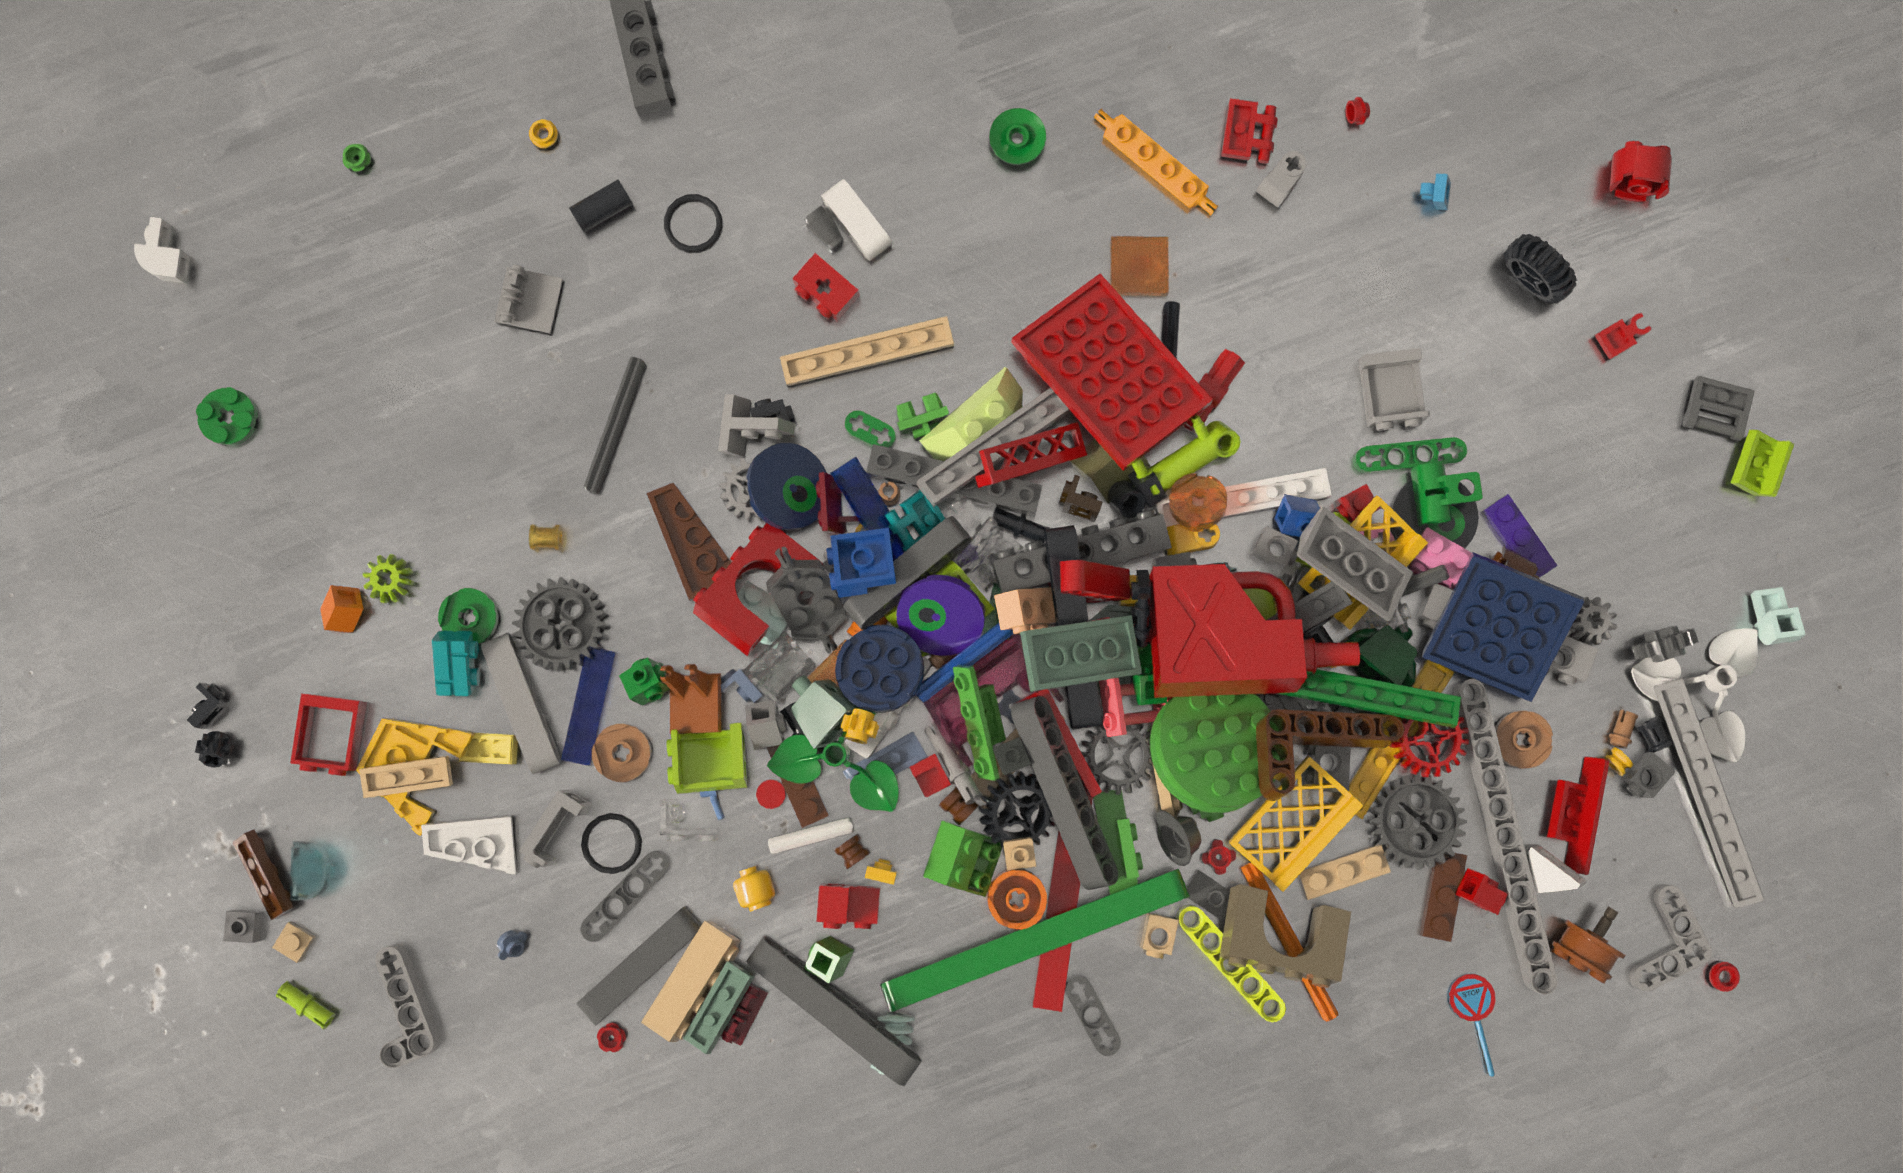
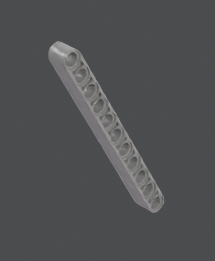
M1476 679L1463 680L1454 686L1453 695L1461 697L1459 717H1463L1464 722L1460 726L1469 730L1468 733L1462 735L1463 739L1469 740V744L1465 745L1500 889L1508 894L1504 905L1523 982L1529 990L1541 995H1548L1556 989L1557 976L1486 689ZM1466 685L1472 686L1475 691V696L1471 701L1467 700L1463 694ZM1474 713L1478 714L1482 719L1479 729H1475L1470 722L1471 716ZM1481 742H1485L1489 747L1488 755L1484 758L1479 755L1477 749ZM1489 770L1493 771L1496 776V781L1492 786H1488L1485 782V774ZM1496 799H1499L1503 804L1502 812L1498 815L1492 811V803ZM1502 828H1507L1510 832V838L1503 844L1499 839V832ZM1513 856L1517 861V867L1513 872H1509L1506 868V862L1509 857ZM1521 885L1524 889V896L1521 900L1516 901L1513 891L1517 886ZM1528 914L1531 918V925L1528 929L1523 930L1520 920L1524 915ZM1535 943L1538 947V954L1535 958L1530 959L1527 950L1531 944ZM1542 972L1545 975L1546 981L1542 987L1537 988L1535 977Z

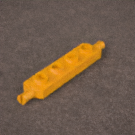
M1102 108L1098 111L1101 116L1096 113L1094 119L1106 127L1103 137L1191 210L1199 205L1210 216L1214 213L1211 208L1216 211L1219 206L1206 197L1209 186L1123 114L1113 119Z

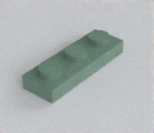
M727 961L683 1039L704 1054H711L753 981L754 976L734 962Z

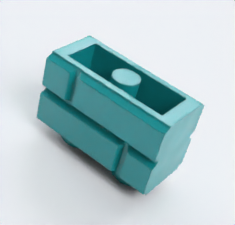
M438 631L432 639L436 695L469 696L475 687L480 684V669L475 668L474 659L478 657V642L473 641L471 631Z

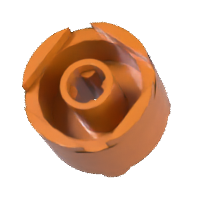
M1025 869L1005 870L991 882L987 901L992 916L999 924L1007 928L1022 930L1035 925L1042 918L1047 905V893L1039 878ZM1012 892L1024 893L1025 897L1022 898L1023 904L1021 906H1018L1016 903H1009L1012 899Z

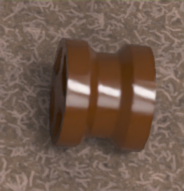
M858 834L834 850L837 855L842 856L846 869H849L871 853L868 848L862 846L860 843L861 838Z

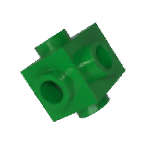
M648 657L639 659L632 664L630 669L619 675L630 700L643 706L648 702H654L663 697L664 692L670 689L660 680V677H666V672L660 671V668L664 665L663 663H658Z

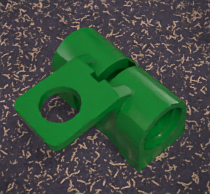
M1444 462L1421 464L1410 469L1418 526L1448 523L1452 521L1451 504L1475 502L1483 498L1478 472L1446 475ZM1467 479L1473 483L1474 492L1470 496H1464L1459 492L1458 484L1461 480Z

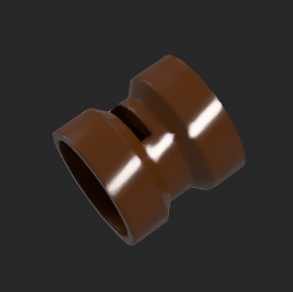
M957 787L939 804L944 811H949L953 815V820L958 825H961L979 806L975 801L972 804L966 805Z

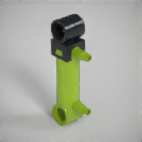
M1196 415L1191 421L1198 437L1150 468L1141 459L1137 460L1132 464L1135 471L1128 474L1131 483L1126 480L1114 483L1108 492L1109 502L1123 516L1127 518L1137 516V513L1143 511L1145 503L1149 507L1154 506L1167 497L1165 491L1217 458L1234 455L1240 447L1239 435L1222 421H1213L1205 426L1200 416Z

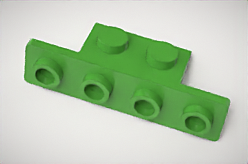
M954 666V684L959 693L960 709L968 732L967 740L971 745L974 757V769L981 779L997 780L1000 777L993 745L1005 741L1006 737L994 685L984 684L978 686L973 666Z
M1110 790L1109 793L1102 792L1093 797L1098 823L1118 869L1116 884L1109 886L1110 895L1137 885L1138 870H1143L1140 852L1135 853L1133 841L1138 840L1135 823L1130 824L1129 818L1126 817L1122 790L1120 795H1116L1115 790Z

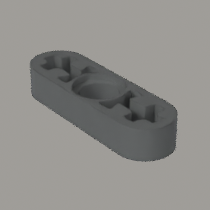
M1081 975L1072 976L1066 982L1065 992L1096 1050L1104 1056L1114 1055L1121 1045L1116 1029L1089 980ZM1077 981L1080 985L1086 984L1087 987L1083 990L1086 998L1089 999L1093 996L1095 999L1085 1003L1080 1009L1077 1007V1004L1083 1002L1079 995L1071 994V991L1074 989L1073 983ZM1090 1007H1096L1101 1011V1019L1095 1024L1088 1023L1084 1018L1085 1011ZM1105 1022L1109 1025V1027L1103 1028L1108 1037L1114 1036L1115 1038L1111 1042L1113 1046L1111 1049H1107L1106 1046H1099L1102 1038L1098 1031L1094 1035L1091 1033V1030L1101 1028Z

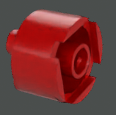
M1639 141L1626 142L1625 148L1616 151L1612 156L1610 192L1614 190L1617 198L1634 202L1646 201L1647 196L1656 195L1655 200L1666 196L1670 190L1672 164L1670 147L1664 145L1656 147L1646 146Z

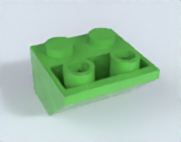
M942 821L923 877L952 888L986 897L1002 850L1001 843L995 844L990 836Z

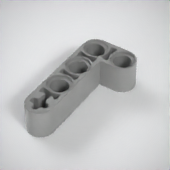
M398 944L382 948L375 958L378 972L403 1035L386 1043L380 1050V1061L384 1066L392 1069L434 1052L439 1047L441 1041L438 1028L410 955L405 947ZM395 954L397 960L389 963L388 957ZM400 969L403 970L402 973L396 974L394 976L392 974V972L398 971ZM399 979H404L408 983L409 989L406 994L401 993L397 988ZM410 1006L415 1007L419 1011L417 1022L412 1021L408 1017ZM420 1034L426 1035L429 1038L430 1046L428 1049L420 1047L418 1043ZM392 1046H397L401 1049V1060H395L392 1057Z

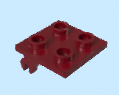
M825 472L819 473L816 492L821 501V510L818 511V522L820 527H822V531L839 535L847 532L846 524H858L866 521L878 522V518L875 515L843 516L842 496L875 494V487H844V480L842 478Z

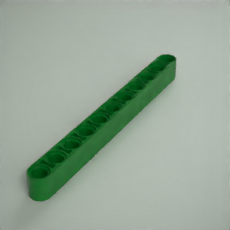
M1176 869L1039 922L1029 928L1013 932L880 984V987L891 1013L1190 897L1180 870Z

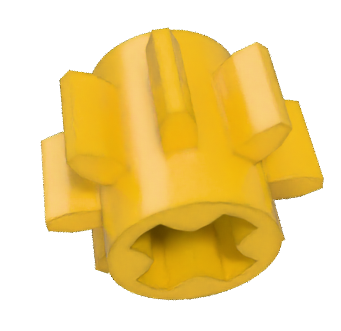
M853 709L851 716L844 714L840 728L847 732L845 738L859 744H867L869 737L876 739L879 725L876 721H873L875 715L862 709Z

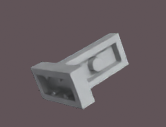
M725 394L718 451L735 457H744L746 438L758 439L759 434H765L764 437L782 439V435H794L795 423L781 418L749 417L751 400L735 394Z

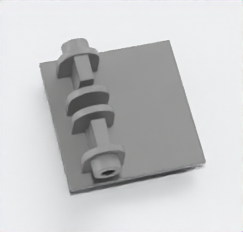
M513 265L512 268L507 267L494 322L551 334L563 278L526 271L524 267Z

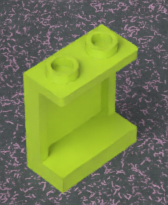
M731 723L730 730H721V732L679 734L677 729L671 730V739H667L666 745L668 757H672V767H668L667 774L669 785L673 784L677 794L747 788L745 732L742 723Z

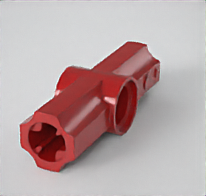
M1225 349L1217 358L1208 374L1205 373L1198 383L1213 399L1211 405L1198 414L1203 422L1206 421L1212 409L1215 410L1228 392L1229 385L1245 364L1241 357L1233 351ZM1191 420L1182 426L1196 434Z

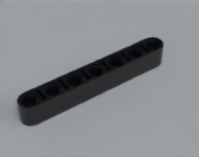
M1075 526L1045 529L1044 539L1056 626L1088 622L1086 598L1061 593L1060 562L1080 560ZM1097 681L1065 686L1071 729L1101 726L1102 717Z

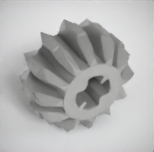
M1584 597V603L1570 628L1576 630L1572 638L1576 640L1582 637V643L1589 645L1592 641L1595 646L1600 645L1602 639L1609 640L1612 637L1609 630H1615L1618 627L1615 623L1610 622V619L1617 617L1616 613L1607 612L1611 604L1608 602L1601 605L1600 597H1595L1592 601L1589 597ZM1592 616L1591 619L1596 622V625L1591 626L1592 624L1590 621H1587V617Z

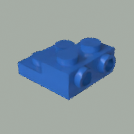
M889 528L830 536L832 547L826 548L828 564L834 565V572L829 573L831 590H837L839 598L868 594L867 588L896 584Z

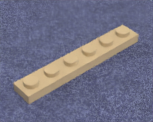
M945 316L781 356L780 360L786 385L791 386L954 346L948 317Z

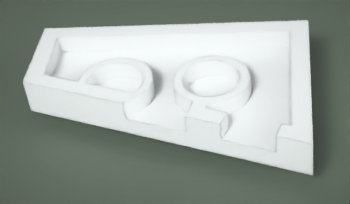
M512 815L421 825L424 855L455 862H465L487 869L501 870L509 874H517Z

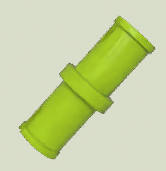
M289 981L283 983L277 991L276 997L293 1007L297 1015L300 1017L306 1016L323 1030L331 1024L334 1019L333 1017L336 1015L315 1001V996L312 994L306 995Z

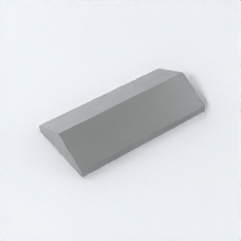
M1325 507L1319 509L1300 536L1297 552L1299 558L1384 620H1391L1413 574L1411 570Z

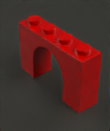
M767 523L763 527L758 525L748 537L750 542L746 547L739 546L730 558L732 561L727 568L723 566L719 568L712 577L714 583L708 589L703 587L693 599L695 602L693 614L746 656L766 636L769 625L747 609L739 600L735 589V583L738 578L746 572L757 569L775 573L781 567L775 551L780 548L782 552L781 547L787 548L792 559L819 560L781 529Z

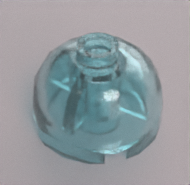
M293 841L290 864L291 883H293V885H290L291 901L314 899L327 889L329 879H335V862L329 861L328 852L323 846L315 842Z

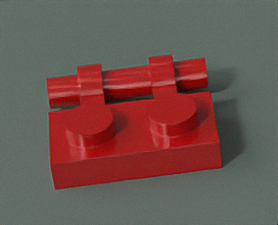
M1230 98L1221 157L1249 161L1251 150H1256L1259 152L1258 162L1263 164L1269 163L1270 153L1274 151L1272 138L1273 131L1277 128L1278 118L1276 117L1277 107L1267 105L1265 106V113L1258 114V102ZM1255 125L1262 127L1261 139L1253 138Z

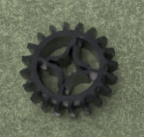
M1522 234L1504 252V261L1507 269L1512 272V276L1541 301L1558 304L1567 298L1576 287L1577 278L1574 275V269L1570 267V263L1563 258L1562 254L1556 251V248L1550 246L1547 241H1542L1538 236Z
M1019 771L1015 779L1014 775L1009 773L1006 775V782L1001 778L996 780L998 784L996 788L988 785L987 789L991 792V795H982L981 797L987 805L979 807V811L986 815L982 816L979 820L982 825H987L983 831L986 835H992L991 840L995 844L1000 842L1001 847L1004 848L1003 842L1006 840L1031 837L1036 845H1040L1041 842L1038 837L1041 834L1044 837H1049V833L1045 829L1047 826L1055 827V823L1050 820V817H1053L1034 774L1030 773L1026 777L1024 772ZM1016 790H1029L1034 792V794L1030 797L1026 795L1023 798H1016L1012 792ZM1004 799L1005 808L1002 812L999 813V817L997 818L999 805L1001 801ZM1013 802L1021 807L1020 812L1023 820L1016 816V807ZM1039 805L1037 818L1032 823L1031 816L1033 812L1038 809ZM1015 824H1020L1024 828L1020 832L1003 830L1007 825L1011 827Z

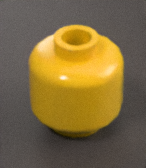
M756 866L739 871L741 877L733 883L739 905L742 908H749L751 912L772 904L771 899L775 897L776 891L769 872L766 870L757 871Z

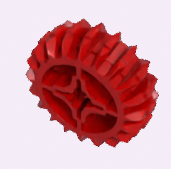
M1458 717V725L1455 728L1447 727V730H1439L1432 723L1419 721L1417 722V732L1408 737V731L1414 720L1401 718L1404 733L1397 742L1389 746L1390 748H1399V751L1393 757L1395 759L1404 757V760L1401 762L1402 768H1407L1411 765V774L1416 775L1421 769L1422 777H1429L1430 772H1432L1434 777H1440L1441 769L1445 773L1452 771L1449 762L1455 766L1460 765L1456 755L1465 756L1467 752L1460 747L1461 745L1469 744L1468 739H1462V734L1469 732L1468 728L1459 727L1464 722L1463 717ZM1424 735H1441L1434 737V740L1430 742L1417 741L1424 738ZM1450 739L1446 752L1442 757L1438 758V755L1441 754V743L1444 740ZM1409 746H1420L1424 751V755H1428L1429 762L1417 758Z

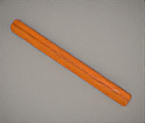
M1248 862L1241 867L1243 874L1251 887L1268 891L1265 914L1288 956H1298L1304 950L1262 872L1251 862ZM1302 978L1323 1020L1327 1022L1336 1018L1338 1011L1326 989L1312 985V980Z

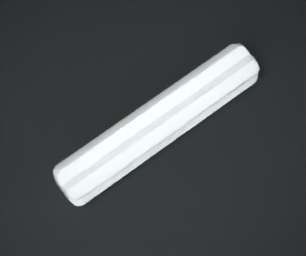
M844 818L770 838L768 840L770 852L775 854L850 834L854 831L852 820Z

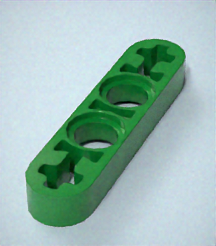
M1456 437L1365 446L1355 453L1353 464L1359 472L1366 474L1407 470L1417 465L1433 462H1444V466L1454 465L1466 457L1467 446L1463 440ZM1451 444H1453L1455 449H1459L1460 453L1456 454L1455 458L1449 453L1439 456L1441 461H1438L1440 450L1448 449L1451 447ZM1426 446L1431 450L1432 457L1430 461L1423 462L1417 457L1419 447ZM1397 449L1402 452L1403 461L1401 464L1395 465L1389 461L1388 454L1390 450ZM1379 450L1383 451V467L1380 466L1381 460L1372 462L1369 467H1367L1365 462L1360 461V458L1365 456V452L1368 453L1369 457H1378L1381 455Z

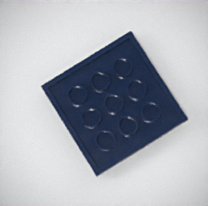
M1472 552L1422 652V657L1532 702L1584 603V598Z

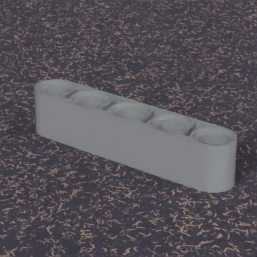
M508 632L482 643V652L529 770L534 775L560 764L559 752L513 637Z

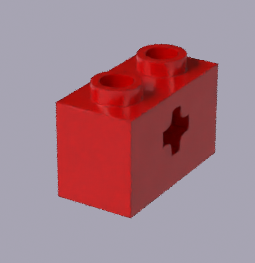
M816 253L792 278L796 286L795 292L806 301L809 298L818 305L816 307L817 311L827 319L833 317L838 321L860 296L859 290ZM821 285L825 288L829 285V294L825 291L820 294L819 286Z

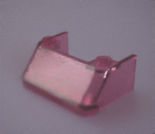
M1012 634L972 665L975 669L978 686L993 684L996 698H999L1017 684H1020L1026 692H1030L1020 634ZM953 680L923 703L948 746L969 768L973 763L962 746L968 741V732L960 709L959 693ZM1058 688L1049 689L1059 703L1064 700Z

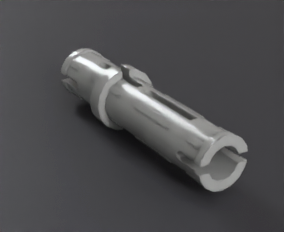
M941 722L931 723L937 734L934 733L929 725L924 729V732L949 772L950 776L948 778L950 782L956 784L966 805L974 803L969 791H971L976 800L982 797V793L970 776L972 773L970 768L964 766L941 726Z

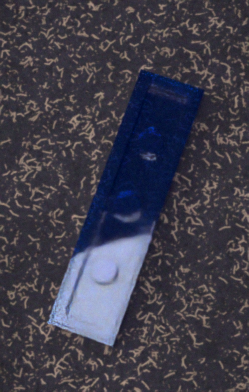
M857 457L850 459L830 472L865 531L889 528L890 523L885 517L889 510ZM889 528L894 561L905 551L898 535L893 534Z
M594 648L590 650L593 659L586 656L584 658V666H582L561 758L564 761L587 766L592 764V748L598 738L617 655L613 651L597 650Z

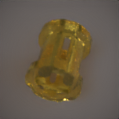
M555 525V527L530 526V549L537 550L538 547H553L555 550L562 549L563 529L561 525Z

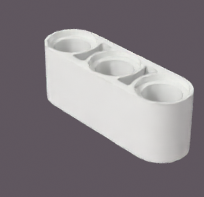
M844 179L820 196L831 214L869 261L893 244L882 226Z

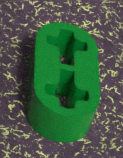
M859 410L852 411L847 415L845 429L853 438L871 447L873 444L892 448L895 445L896 433L887 423ZM859 417L863 418L862 423L869 430L866 431L858 428L857 431H853V425L850 421L852 419L857 421ZM873 430L881 434L884 430L888 431V437L891 439L890 442L884 441L882 444H879L878 437L872 434Z

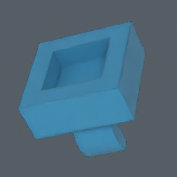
M1436 174L1435 184L1421 183L1420 195H1422V199L1433 200L1436 210H1448L1451 188L1448 174Z

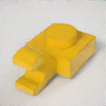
M879 858V862L875 861L874 866H867L865 878L894 885L897 872L891 870V861Z

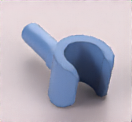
M718 791L700 792L701 798L710 797L717 819L725 818L718 801Z

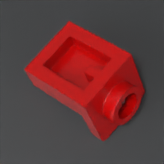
M1365 484L1336 500L1337 507H1335V512L1340 513L1352 523L1374 498L1368 485Z

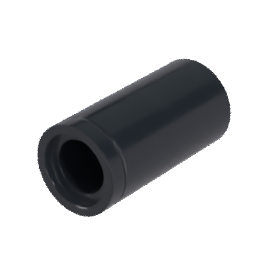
M619 179L570 206L569 209L582 231L586 232L588 229L593 228L633 203Z

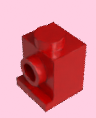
M1467 868L1455 895L1475 906L1496 915L1499 914L1502 906L1505 904L1508 894L1497 888L1498 882L1490 879L1485 874Z

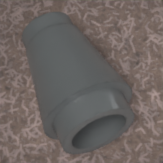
M820 206L804 219L808 224L806 227L828 246L830 250L844 240L829 209L825 210L823 206Z

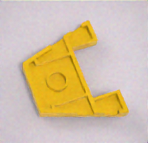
M382 718L356 771L360 774L359 769L365 767L428 759L435 745L458 758H462L475 734L469 731ZM411 792L381 796L395 808L394 811L401 818H404L413 827L412 830L420 836L422 835L421 825L430 823L435 813L433 809L410 798Z

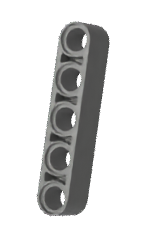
M954 516L944 519L893 561L896 584L867 588L868 594L851 596L844 603L843 608L861 630H866L868 626L874 625L898 605L902 593L908 586L926 579L927 576L936 574L970 545L972 537Z
M685 907L681 908L581 998L576 1005L595 1026L598 1025L690 942L701 925Z

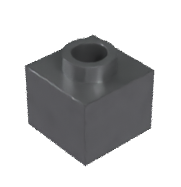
M245 910L226 911L223 941L259 942L263 912ZM238 922H241L243 925L242 932H238Z

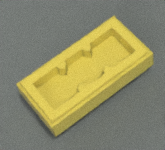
M474 733L475 735L464 756L459 758V762L516 764L518 741L515 735Z

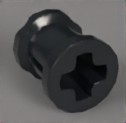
M1661 716L1651 718L1636 726L1637 730L1643 733L1649 745L1648 752L1660 751L1674 743L1672 738H1668L1661 725Z

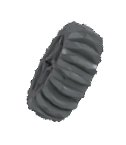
M1137 724L1135 729L1131 728L1132 725L1126 726L1127 733L1132 735L1134 739L1125 745H1120L1111 737H1107L1106 730L1102 726H1095L1098 731L1097 734L1090 730L1086 731V735L1092 740L1091 742L1081 741L1080 744L1082 746L1088 747V752L1081 753L1084 757H1088L1087 764L1091 768L1093 775L1097 777L1098 785L1100 786L1102 781L1106 783L1103 790L1105 793H1109L1111 785L1115 786L1116 795L1121 794V786L1123 785L1127 793H1132L1131 783L1134 782L1135 786L1140 789L1143 787L1142 782L1139 780L1141 776L1145 780L1151 779V776L1145 772L1146 768L1154 770L1153 764L1148 763L1149 758L1152 759L1148 749L1150 748V743L1147 744L1145 739L1150 737L1151 732L1148 731L1141 735L1139 732L1142 730L1143 724ZM1102 739L1107 748V756L1096 765L1095 748L1098 741ZM1130 746L1122 756L1124 763L1119 764V760H1116V762L1111 761L1106 765L1114 755V747H1118V750H1121V748L1126 749ZM1140 746L1142 759L1139 768L1135 772L1130 763V754ZM1116 765L1126 773L1128 778L1114 780L1108 778L1102 772Z

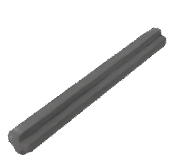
M630 357L584 483L586 491L598 494L601 489L645 367V362L640 358Z

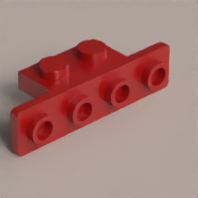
M1584 758L1580 784L1565 780L1557 781L1547 834L1549 838L1569 842L1565 864L1576 873L1588 875L1590 871L1608 774L1609 760L1603 758Z

